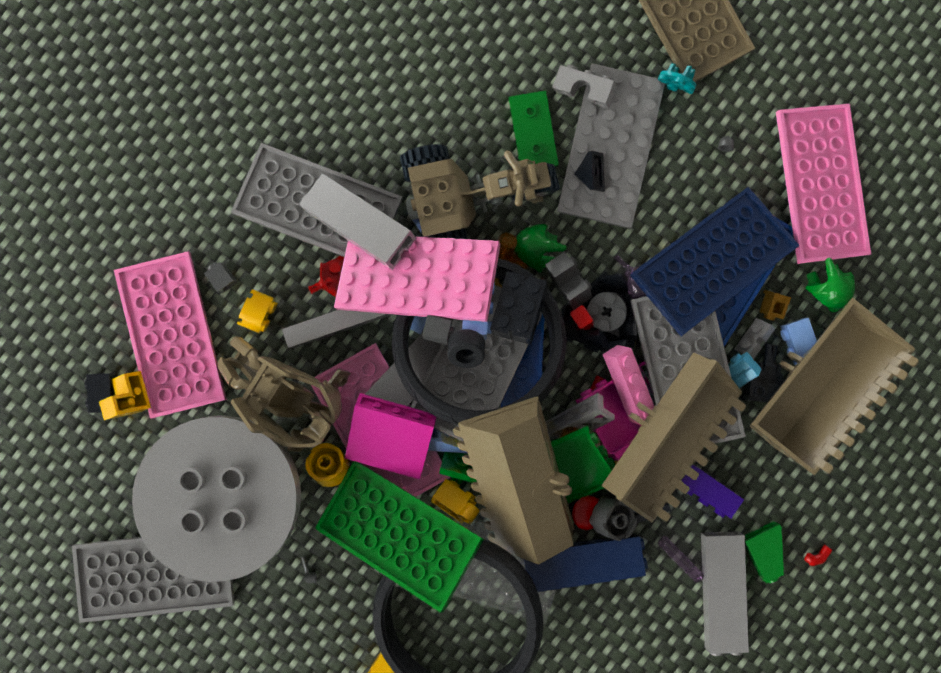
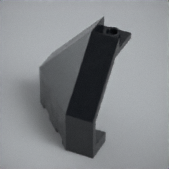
M605 271L590 283L592 286L590 291L593 298L607 291L620 294L628 305V315L625 322L613 331H601V329L599 330L595 327L592 330H582L571 317V312L574 310L567 302L561 311L565 324L566 341L571 343L577 341L584 344V348L597 353L599 350L606 353L615 346L620 345L631 348L634 354L639 335L631 305V300L634 299L632 282L626 281L622 273L608 275ZM591 298L590 300H588L587 302H585L584 304H582V306L584 305V307L586 308V310H587V308H588V305H589L590 301H591L593 298ZM605 306L604 314H609L610 316H612L610 313L612 311V308H606Z

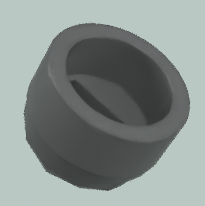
M730 136L722 137L719 141L718 149L723 152L733 151V138Z

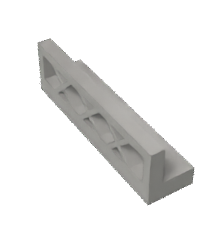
M597 393L545 421L550 441L553 442L555 441L554 438H562L570 434L566 433L568 431H577L586 426L593 431L615 420V415L604 408L603 396ZM600 414L604 416L603 418H594Z

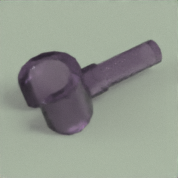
M617 255L615 259L626 269L623 275L632 280L630 275L635 271V268L626 264Z

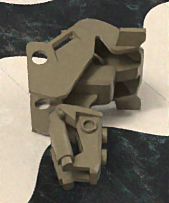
M233 337L230 345L238 352L234 358L229 357L225 359L220 357L218 369L229 387L236 390H246L243 397L232 399L230 403L247 428L252 433H262L278 444L288 447V451L301 452L306 447H315L321 444L329 432L330 426L336 422L341 414V395L338 388L347 383L351 373L338 369L329 381L324 380L322 383L315 377L267 356H259L258 350L242 337ZM233 366L239 368L249 381L241 379ZM284 378L297 379L318 387L328 407L312 401L314 394L303 385ZM266 408L275 416L291 418L301 417L305 413L312 415L313 422L302 431L293 429L289 435L263 411Z

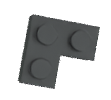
M563 252L545 264V267L553 285L572 309L575 310L593 298L590 291L592 286L587 279L583 280L581 278L582 274L577 268L578 264L572 256L568 257Z

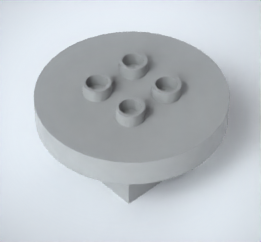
M222 415L188 421L171 429L157 440L149 449L138 468L132 495L135 523L141 538L150 552L174 572L194 580L206 582L237 579L254 572L266 564L290 537L296 525L301 504V487L298 472L287 449L262 433H252L240 417Z

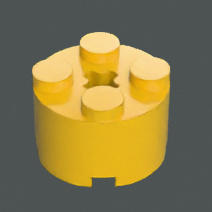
M252 289L250 293L253 296L251 298L247 297L239 315L242 321H238L237 325L260 334L261 331L267 330L270 324L268 316L275 312L278 303L274 302L275 298Z
M329 443L315 446L305 463L308 474L323 487L339 485L350 468L349 460L345 459V454L338 447Z

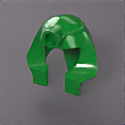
M537 224L523 229L517 234L510 245L511 250L516 252L517 256L524 263L538 272H542L545 264L554 259L551 256H544V253L563 252L567 249L564 244L557 242V235H552L548 232V225Z
M826 258L827 281L821 283L816 271L806 274L808 285L805 286V289L823 305L827 306L830 312L835 313L853 298L855 279L852 272L843 273L839 269L838 264L835 265L831 258Z

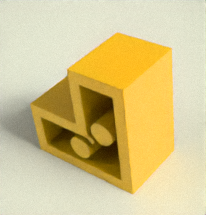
M141 371L122 374L111 379L115 395L99 401L104 420L136 414L151 408Z

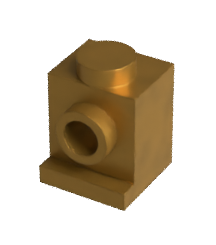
M764 290L765 296L759 312L763 313V318L775 321V318H780L784 320L791 297Z

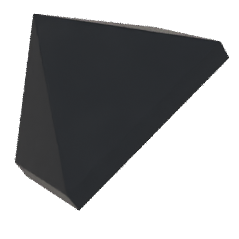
M588 151L574 174L593 191H605L604 156L601 152Z

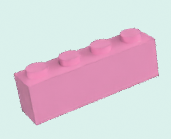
M617 345L604 353L603 357L629 421L639 424L629 417L632 412L644 421L647 418L648 414L636 406L638 402L651 410L654 408V404L632 349Z

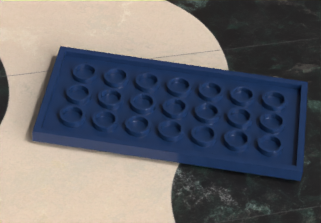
M747 187L632 272L630 276L682 337L795 250L799 244L752 190Z

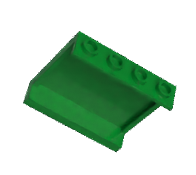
M588 426L551 442L559 473L569 476L567 485L572 487V492L566 496L568 504L604 489L602 484L616 465L613 458L608 457L605 446L599 444L600 440L596 432H591Z

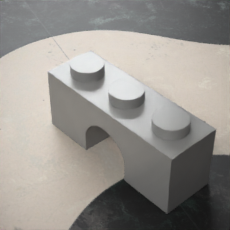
M568 64L567 67L560 65L552 88L557 93L574 98L576 91L581 86H590V93L588 95L590 102L610 108L617 85L610 76L603 75L599 77L593 71L585 70L582 72L577 67Z

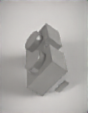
M756 318L735 347V350L741 355L748 352L754 360L762 348L760 344L762 341L766 342L775 328L771 324Z

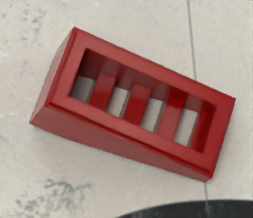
M584 305L571 312V317L580 329H594V320Z

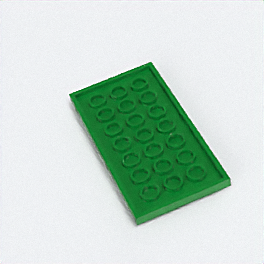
M355 461L352 462L315 527L317 531L440 613H443L484 540V538L370 468Z

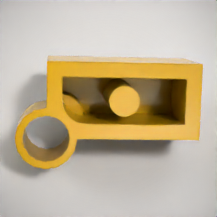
M445 479L433 495L431 502L461 524L465 522L471 525L480 512L475 506V496L469 491L464 492L455 481Z

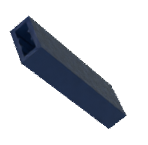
M637 533L632 534L628 538L620 539L621 541L607 537L574 542L573 546L540 564L524 559L525 569L532 578L537 592L646 576L645 570L648 569L646 558H643L642 550H645L644 540Z

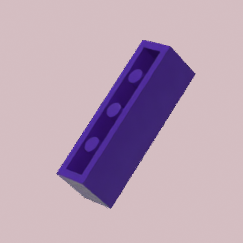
M692 465L691 468L698 472L699 476L696 480L691 479L687 475L684 476L681 482L690 488L687 494L690 496L693 494L700 497L698 499L700 503L706 507L710 504L715 508L713 512L722 518L726 515L732 519L744 499L695 465Z

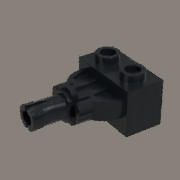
M765 344L763 362L757 363L761 367V372L759 376L743 385L742 400L767 403L785 381L781 373V366L776 363L778 345Z

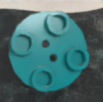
M671 63L667 71L660 72L658 80L666 83L669 90L677 91L681 89L688 94H693L697 84L693 81L695 69H692V66H687L684 73L679 74V67Z

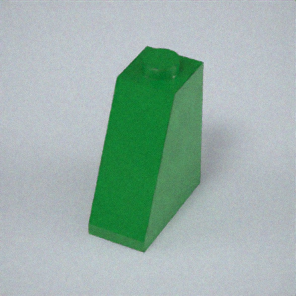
M772 521L746 534L745 549L760 579L766 584L778 581L779 577L784 575L781 525Z

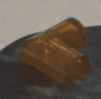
M510 233L500 234L497 239L501 244L498 258L510 261L527 270L528 265L517 255L513 254L517 245L516 237Z

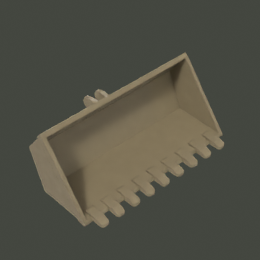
M851 298L811 349L802 357L789 351L787 356L797 362L795 366L781 361L780 366L790 373L749 426L775 449L800 464L813 475H816L820 469L829 474L833 471L834 467L826 462L828 458L833 456L841 460L844 457V453L837 449L842 442L849 447L855 443V440L848 433L852 429L858 433L865 431L866 427L858 422L860 418L864 416L869 420H873L876 417V413L869 409L872 403L881 407L887 403V400L880 396V393L883 390L890 393L897 391L898 387L890 382L895 376L905 380L908 377V373L901 369L904 363L913 367L919 363V360L911 355L915 348L857 300Z
M693 352L657 406L655 405L651 410L638 402L636 405L638 409L648 414L645 421L635 413L631 412L629 415L641 427L602 486L617 496L618 500L652 523L657 516L666 522L670 519L671 515L662 508L666 502L675 508L678 507L680 501L672 496L676 488L684 494L689 491L690 488L681 482L685 475L693 480L698 478L699 473L691 468L693 463L696 461L702 466L707 465L708 459L700 454L704 447L713 453L718 449V446L710 441V438L713 434L721 439L726 437L727 432L719 427L723 420L730 425L735 424L737 419L728 413L732 406L741 412L746 408V405L738 399L742 391L719 362L707 359Z
M533 397L459 422V427H455L453 433L464 440L458 442L457 445L460 450L468 452V455H464L462 460L473 468L468 469L466 472L469 477L477 480V482L471 484V487L474 491L481 493V495L475 497L476 502L486 507L480 510V514L490 519V521L484 523L486 529L494 532V534L488 535L489 540L498 544L510 554L536 564H540L573 546L574 523L566 496L571 494L572 487L567 485L569 476L559 473L539 397Z

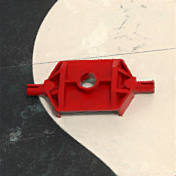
M339 256L324 264L320 263V280L318 283L308 286L311 294L322 289L336 298L344 262L343 256Z

